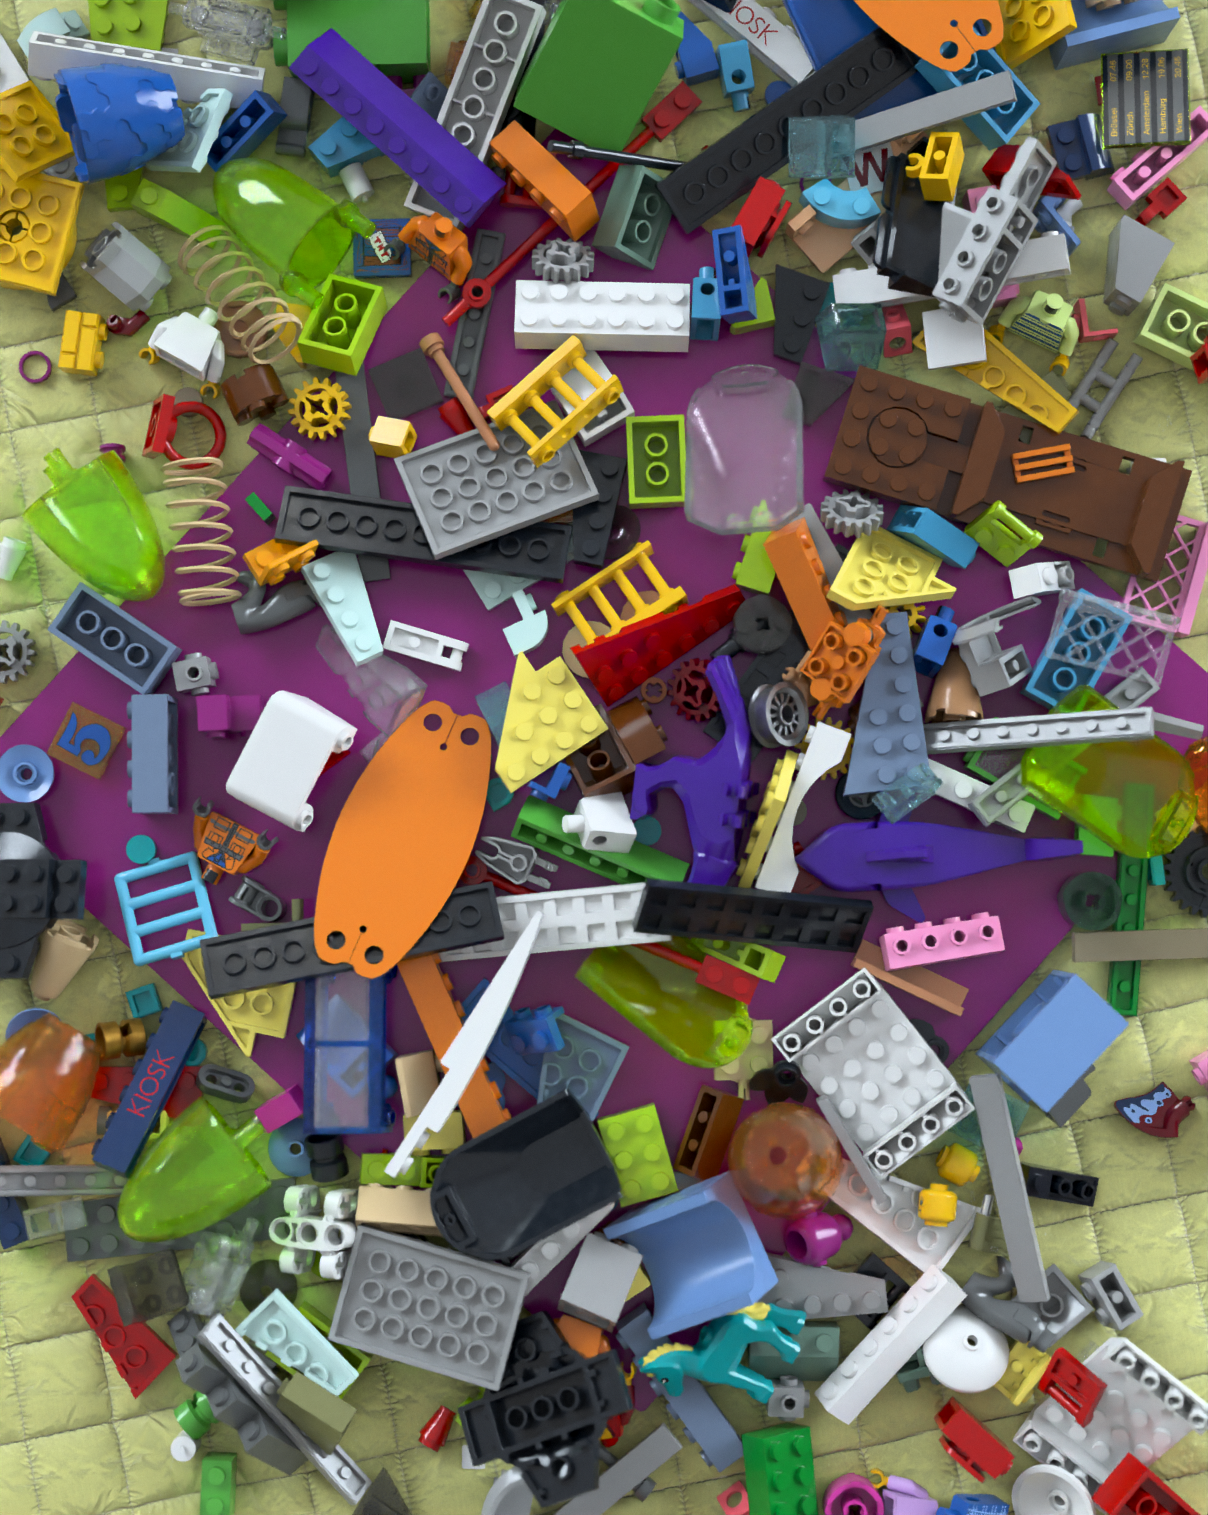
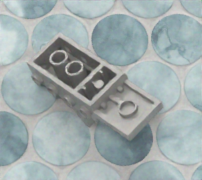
M1027 137L1024 144L1017 150L1015 161L1010 171L1004 175L1000 189L997 190L989 187L985 195L979 199L975 213L945 202L943 205L938 283L932 295L940 301L938 305L940 308L950 312L949 316L961 323L969 320L981 326L983 325L1038 222V219L1031 211L1057 162L1037 139ZM975 302V306L971 309L969 305Z

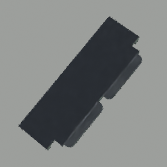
M922 137L906 154L901 153L897 157L892 155L887 159L881 204L886 211L878 218L873 264L877 267L876 275L889 277L888 289L934 297L932 293L938 283L942 209L945 202L955 205L956 191L953 201L924 200L919 177H907L906 166H915L910 165L909 154L918 153L925 157L929 139Z

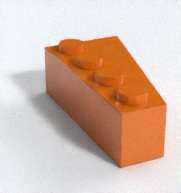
M516 120L512 121L489 142L493 152L491 158L501 169L506 168L513 181L519 187H523L532 199L552 217L574 242L600 220L592 193Z
M805 517L772 530L763 545L808 646L812 650L830 621H835L845 628L848 625L847 618L844 612L839 610L837 603L826 597L832 585L828 581Z

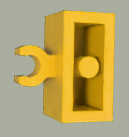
M931 132L925 157L918 153L909 154L910 165L915 166H906V174L909 178L919 177L924 200L953 201L965 156L960 132Z

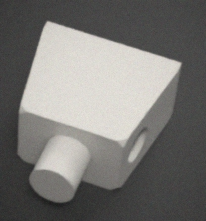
M622 792L582 798L579 800L574 815H564L562 819L564 833H578L582 847L588 850L629 853L637 835L633 822L630 820V814Z

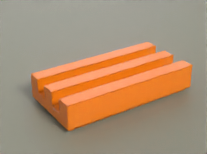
M1070 443L1012 454L1011 459L1016 484L1075 473ZM1059 452L1064 453L1063 457L1019 464L1021 459ZM1060 463L1066 464V468L1021 476L1022 470Z

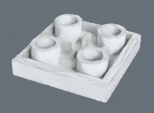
M975 303L970 304L969 307L972 309L975 306ZM944 309L922 312L927 363L930 371L987 362L983 325L981 326L969 320L961 323L950 317V312Z

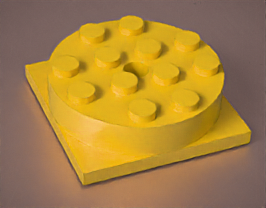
M0 165V287L12 290L28 289L56 296L62 271L70 262L76 247V218L85 188L83 183L43 173H36L15 183ZM16 226H23L24 230L12 236V231Z

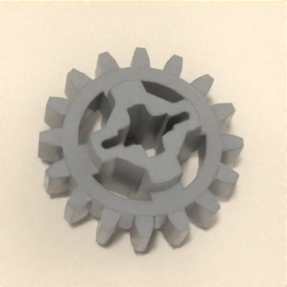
M561 238L553 241L546 240V245L538 244L537 249L532 251V269L535 270L536 276L543 275V280L551 279L556 284L559 280H564L566 284H569L570 281L580 282V276L588 278L589 272L594 271V252H590V246L583 247L582 241L572 242L571 238L567 241H562Z
M843 490V494L833 492L832 497L826 496L824 502L821 503L820 521L825 523L826 529L834 528V534L843 532L845 537L853 536L854 534L857 538H860L861 533L870 536L872 530L878 531L879 525H882L883 505L878 504L877 498L869 499V493L861 495L859 490L850 493L847 490Z
M2 620L0 634L10 633L13 635L7 639L0 638V645L7 648L6 652L10 658L2 656L3 652L0 647V668L3 665H8L12 669L0 671V683L7 684L8 677L12 681L18 682L19 673L27 676L26 666H35V663L30 660V656L37 655L36 651L30 649V646L36 643L35 640L26 639L30 632L26 629L20 631L21 625L15 622L10 628V624L6 620ZM22 648L23 652L20 659V649Z

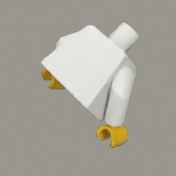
M205 307L198 318L188 312H183L179 317L174 316L159 323L148 341L149 348L141 349L139 357L141 359L146 358L150 352L151 360L148 365L157 364L160 358H163L203 382L207 379L208 383L204 384L200 389L201 395H206L207 388L211 387L214 390L212 399L217 398L221 393L220 386L217 383L221 380L225 365V346L221 341L220 331L213 327L218 320L217 312Z

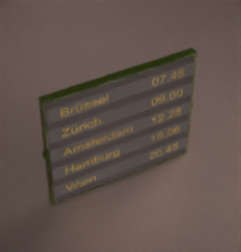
M1189 48L1101 54L1102 149L1148 148L1152 146L1191 144Z

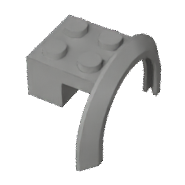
M1031 595L1004 605L965 623L956 630L952 642L954 645L959 646L960 657L966 663L971 674V683L977 689L980 697L1008 688L1033 671L1023 645L1020 644L1002 651L995 633L1003 628L1002 625L999 626L1000 620L1034 608L1042 603L1036 596Z
M514 1466L509 1470L502 1469L501 1476L499 1478L494 1477L493 1486L486 1496L481 1515L530 1514L533 1494L521 1476L522 1471L519 1467Z

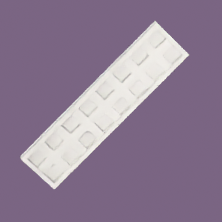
M644 882L496 897L504 940L441 952L439 954L442 962L509 956L537 911L544 914V918L530 954L671 941L672 936L634 932L632 923L646 883Z

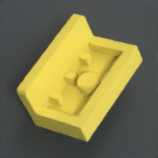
M1015 1340L1009 1348V1361L1006 1371L994 1385L1016 1406L1030 1399L1034 1393L1033 1387L1042 1378L1051 1360V1357L1046 1352L1043 1354L1033 1346L1028 1348L1027 1345L1030 1340L1027 1344Z

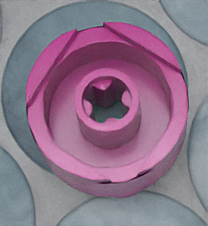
M848 1473L833 1480L826 1488L822 1498L824 1515H884L883 1501L877 1488L872 1485L870 1480L856 1473ZM850 1505H857L859 1509L855 1512L852 1509L849 1510L848 1507Z

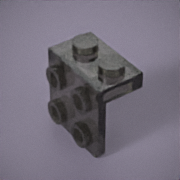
M172 1248L160 1251L135 1263L119 1265L107 1270L124 1327L148 1322L189 1303L188 1293L176 1253Z

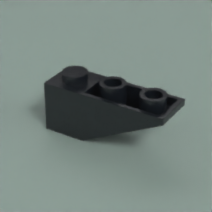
M1020 1161L1028 1196L1094 1206L1099 1178Z

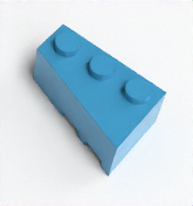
M344 117L340 118L308 146L312 158L330 178L339 175V172L350 164L359 162L363 165V162L375 157L385 156L378 147Z

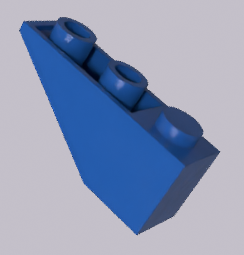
M680 11L677 17L684 20L683 40L675 53L678 62H674V67L678 79L683 78L684 83L688 87L717 79L719 76V65L712 42Z

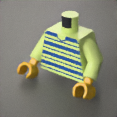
M1035 290L1029 297L1023 296L1012 299L998 318V325H992L988 329L991 335L999 336L997 340L1001 344L1003 343L1005 328L1007 327L1008 331L1054 353L1060 352V355L1056 356L1051 363L1049 371L1051 372L1055 365H1060L1063 368L1061 376L1065 375L1070 366L1068 356L1072 355L1079 337L1078 325L1076 320L1071 317L1073 307L1065 303L1059 294L1053 293L1049 295L1040 290Z

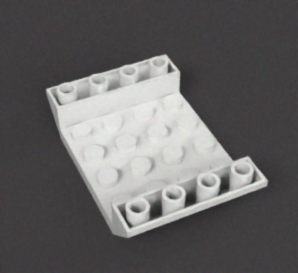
M865 967L771 1038L789 1063L794 1061L800 1066L802 1075L819 1096L827 1094L851 1137L863 1151L864 1159L881 1180L975 1110L974 1105L955 1077L884 987Z
M1110 1337L1082 1362L1085 1367L1108 1385L1093 1413L1094 1417L1090 1424L1082 1428L1075 1422L1076 1418L1047 1394L1037 1402L1012 1441L1041 1464L1057 1466L1071 1473L1085 1486L1092 1497L1128 1452L1148 1468L1193 1429L1200 1435L1207 1431L1208 1404L1126 1338ZM1057 1385V1387H1059V1388H1060L1065 1394H1067L1073 1401H1075L1080 1407H1082V1405H1081L1079 1402H1077V1401H1076L1072 1396H1070L1064 1389H1062L1059 1385ZM1094 1502L1095 1507L1106 1515L1107 1512Z

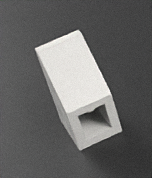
M1070 561L1034 563L1008 571L1014 599H1022L1031 595L1037 597L1075 589L1074 572Z

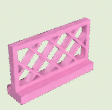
M1178 515L1176 522L1180 524L1175 526L1173 535L1180 547L1168 554L1166 553L1165 562L1172 575L1161 581L1158 579V582L1143 591L1140 589L1136 577L1129 576L1120 610L1127 613L1130 601L1139 597L1147 612L1140 616L1129 614L1133 617L1131 622L1184 638L1190 634L1208 569V522L1205 523ZM1184 525L1197 528L1194 540L1186 544L1177 531L1178 528ZM1192 544L1191 551L1189 552L1187 547ZM1182 550L1188 562L1185 568L1177 572L1169 556ZM1185 571L1184 576H1183V580H1182L1179 574H1181V573H1183V572ZM1175 577L1180 586V591L1178 595L1169 599L1162 583ZM1157 587L1165 602L1152 609L1144 593ZM1133 589H1135L1137 592V594L1134 596H1132ZM1177 599L1176 605L1174 607L1172 601ZM1167 605L1173 615L1170 625L1159 622L1154 611ZM1149 614L1152 620L1143 617Z

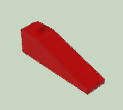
M1005 144L998 147L982 168L991 185H996L997 190L1000 189L1004 175L1007 171H1010L1020 145ZM1057 167L1054 168L1040 194L1079 200L1082 196L1070 176Z

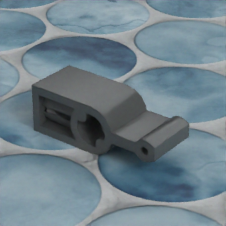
M284 76L280 106L287 113V116L278 125L275 153L304 158L307 134L311 125L315 91L300 78Z

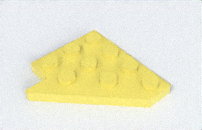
M879 527L878 531L872 530L870 536L861 533L860 538L856 537L826 597L851 611L877 608L878 605L888 607L951 599L957 588L935 577L943 559Z
M522 651L517 655L495 764V771L510 793H513L609 729L561 656L535 671Z
M787 750L784 759H777L772 779L768 782L763 795L764 799L759 809V816L757 820L755 819L749 835L750 838L745 849V853H748L747 859L741 858L736 875L741 876L738 884L740 888H750L787 798L798 756L796 752Z
M188 929L185 940L205 935V932ZM201 948L184 953L185 957H182V959L210 1000ZM297 982L210 1000L245 1056H252L257 1033L279 1038L286 1037Z

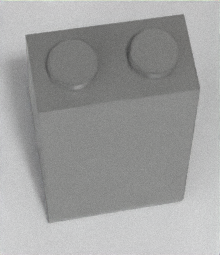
M1125 214L1109 235L1103 303L1108 305V309L1119 316L1126 315L1128 317L1141 303L1175 243Z
M588 1232L557 1309L612 1333L643 1255L638 1254L639 1250L629 1244L622 1243L619 1246L610 1242L611 1239L608 1240L603 1233L594 1232L593 1235Z

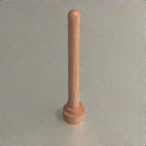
M438 332L426 335L419 342L423 353L431 359L434 358L489 449L497 451L500 448V443L444 354L445 343Z

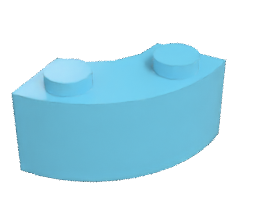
M827 177L804 190L799 199V203L803 208L810 205L817 212L816 220L835 228L854 229L864 227L878 219L881 213L866 187L857 191L842 190L834 186Z

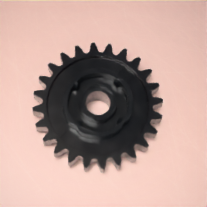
M1203 825L1197 826L1196 833L1192 830L1186 835V838L1182 837L1179 839L1178 845L1174 843L1168 844L1172 853L1163 854L1162 856L1168 860V863L1163 864L1164 870L1167 871L1165 881H1168L1169 885L1163 890L1173 891L1170 901L1180 900L1178 909L1184 910L1189 907V915H1195L1199 910L1200 917L1206 918L1208 915V880L1202 875V868L1208 863V829L1206 832Z

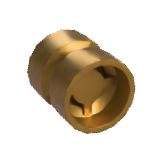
M140 1018L121 1020L119 1025L116 1021L97 1023L95 1042L99 1058L101 1060L118 1059L122 1053L125 1057L144 1055L146 1050V1034L142 1020Z

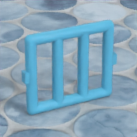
M191 851L161 860L159 857L154 858L148 862V865L115 875V886L133 962L136 966H143L169 957L173 960L185 957L184 953L201 948L199 940L218 936L205 881L201 878L203 873L196 852ZM184 865L189 866L192 880L138 897H130L128 882ZM195 891L199 907L137 926L134 914L135 909ZM202 918L205 935L146 953L143 952L140 937Z

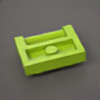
M1000 500L994 502L970 522L964 531L965 534L980 543V547L1006 567L1010 566L1029 549L1037 547L1043 539V535L1037 530L1032 531L1007 511L1006 505ZM999 518L1002 522H1004L1007 526H1009L1012 530L1019 534L1023 539L1021 540L1017 535H1015L997 519Z

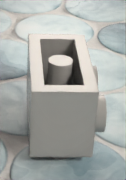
M1101 1260L1078 1275L1082 1283L1080 1285L1081 1291L1089 1301L1093 1302L1096 1308L1095 1316L1103 1326L1121 1331L1144 1316L1116 1264Z

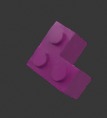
M226 694L196 696L198 732L206 734L207 738H212V740L229 739V734L241 733V738H250L264 710V697L261 695L230 697Z

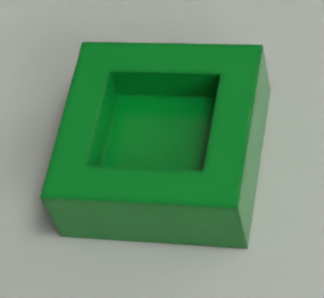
M254 492L245 499L267 525L276 519L274 514Z

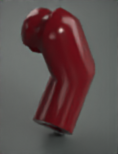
M139 310L131 318L119 317L115 314L110 315L106 320L108 330L115 335L133 336L151 319L145 312Z

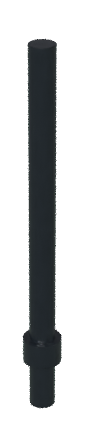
M550 140L548 143L549 152L565 154L568 158L581 160L584 157L628 165H643L648 168L675 171L686 163L685 161L585 146L583 142L573 140L569 143Z

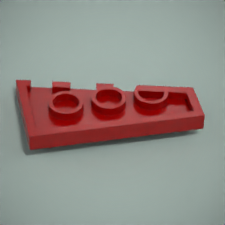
M92 1274L71 1297L90 1328L96 1332L101 1340L100 1344L105 1352L109 1353L117 1366V1371L122 1378L124 1377L131 1389L130 1392L136 1400L178 1353L101 1279Z

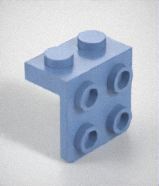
M1042 196L1032 212L1038 219L1035 229L1041 234L1049 231H1058L1059 234L1064 233L1067 240L1068 256H1070L1080 245L1081 241L1056 211L1066 201V198Z

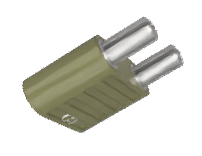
M984 1194L981 1210L976 1212L968 1247L979 1251L1009 1256L1000 1216L990 1215L994 1196Z

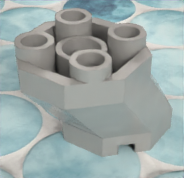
M115 221L111 224L115 229L111 232L107 228L101 231L84 253L88 257L87 262L85 263L81 260L79 265L132 311L139 308L144 312L153 303L155 293L159 289H164L171 282L172 276L169 274L171 267Z

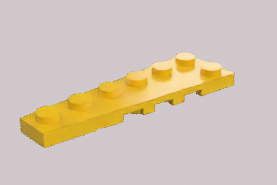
M923 329L912 343L917 348L926 352ZM984 329L987 362L950 368L1060 434L1079 411Z

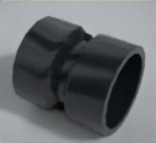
M324 1129L313 1132L305 1138L304 1143L307 1156L311 1159V1176L315 1182H332L345 1177L349 1173L347 1157L342 1152L345 1146L340 1130Z

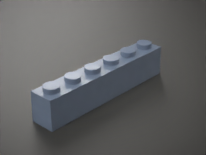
M642 1303L616 1322L619 1333L615 1336L625 1350L630 1347L636 1355L632 1360L639 1370L642 1368L638 1364V1360L641 1357L648 1355L651 1350H657L658 1346H663L665 1343L674 1345L668 1335L654 1340L651 1339L647 1329L652 1323L653 1314L645 1303ZM684 1375L683 1393L678 1397H672L654 1376L651 1377L652 1380L649 1384L658 1397L661 1395L666 1397L669 1402L666 1405L668 1411L675 1420L681 1418L686 1425L683 1428L685 1435L692 1444L697 1441L703 1450L699 1453L708 1467L714 1464L720 1473L744 1455L742 1439L699 1379Z

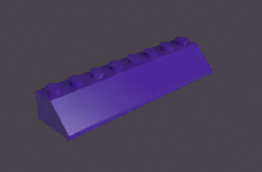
M332 28L308 44L289 67L294 74L469 229L507 185Z

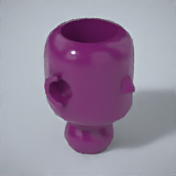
M811 1210L810 1213L802 1214L801 1218L792 1221L786 1228L784 1240L787 1252L799 1264L812 1265L813 1267L823 1266L827 1264L828 1258L833 1257L840 1250L842 1242L852 1236L853 1224L850 1218L844 1214L831 1216L824 1212Z

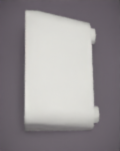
M278 691L271 696L227 781L226 791L236 799L290 828L305 832L313 820V807L306 803L309 794L331 752L340 753L349 749L358 729L308 697L286 691Z

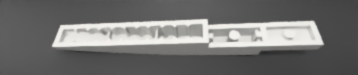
M536 912L440 1061L441 1064L449 1068V1071L384 1170L392 1177L398 1176L400 1172L405 1175L414 1161L410 1157L416 1147L421 1149L430 1136L426 1132L428 1128L436 1133L442 1130L473 1078L498 1030L523 974L544 918V914L541 912Z

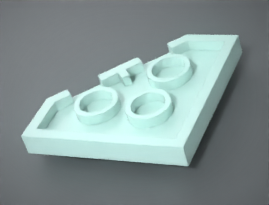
M208 88L200 96L201 103L193 110L188 107L182 112L185 136L182 138V141L144 166L151 171L200 173L207 163V155L210 148L218 137V130L222 120L229 111V104L233 94L225 88Z

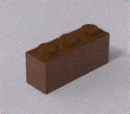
M702 1084L673 1169L701 1180L718 1176L744 1099L727 1091Z

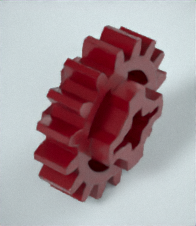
M699 658L690 659V662H681V669L672 670L676 678L668 679V683L673 686V690L667 691V695L674 696V700L671 701L670 705H678L679 708L676 714H686V720L688 721L695 719L697 722L706 721V718L716 717L715 712L722 711L708 678L702 675V673L705 674L706 668L710 663L709 659L700 661Z

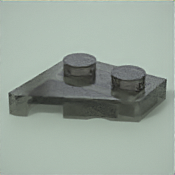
M801 362L783 418L810 427L852 386L854 379Z
M382 1467L351 1515L412 1514L387 1469Z

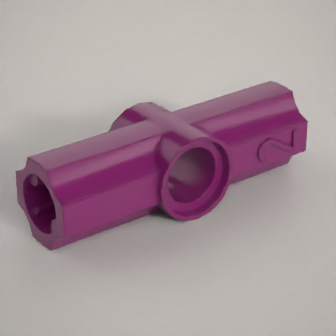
M259 423L249 436L247 444L251 448L272 460L275 466L293 477L295 475L316 490H322L330 480L333 473L332 469L310 456L309 452L289 438L284 439L262 423Z

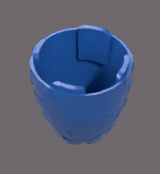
M123 64L60 69L57 74H53L60 94L55 98L58 117L63 131L69 133L78 163L74 170L79 182L92 184L135 171L168 149L176 146L185 136L182 110L177 105V90L170 74L145 67L124 66Z

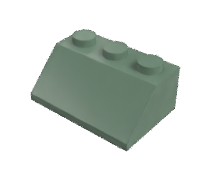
M619 165L592 246L612 258L653 270L672 216L671 210L655 187V184L663 178L643 165Z
M805 1321L798 1335L789 1333L786 1328L776 1326L783 1334L791 1337L793 1341L800 1345V1352L793 1364L782 1361L776 1348L766 1342L748 1343V1368L764 1375L765 1379H780V1376L791 1375L802 1381H826L838 1368L839 1326L836 1321Z

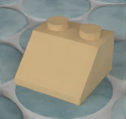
M434 1049L400 1055L395 1059L406 1118L420 1115L441 1083L439 1072H443V1069Z

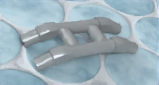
M1110 337L1068 399V402L1076 409L1081 404L1094 412L1080 435L1090 440L1143 360L1142 357L1133 353L1116 379L1102 371V368L1119 344ZM1095 380L1109 388L1101 403L1086 394Z

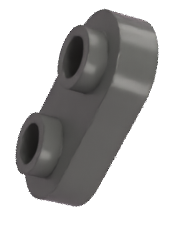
M216 1064L202 1066L196 1077V1085L203 1093L238 1104L249 1101L255 1090V1083L250 1076Z

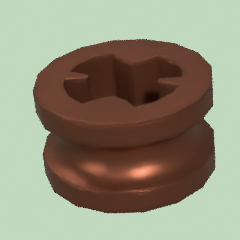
M648 678L641 686V696L650 704L660 703L666 696V684L660 678ZM648 684L652 686L659 684L662 688L659 689V692H662L661 696L658 698L655 695L651 698L648 697L646 692L649 690L645 689Z

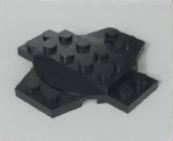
M34 802L0 803V979H28L41 944L38 942L39 935L47 928L51 929L57 920H84L87 861L60 860L56 853L51 852L45 845L48 837L41 806Z
M540 1311L518 1320L500 1389L495 1391L485 1388L482 1399L457 1408L473 1467L499 1458L507 1464L519 1467L522 1471L521 1476L541 1508H546L599 1489V1439L609 1419L634 1409L617 1350H609L588 1358L583 1353L572 1349L548 1311Z

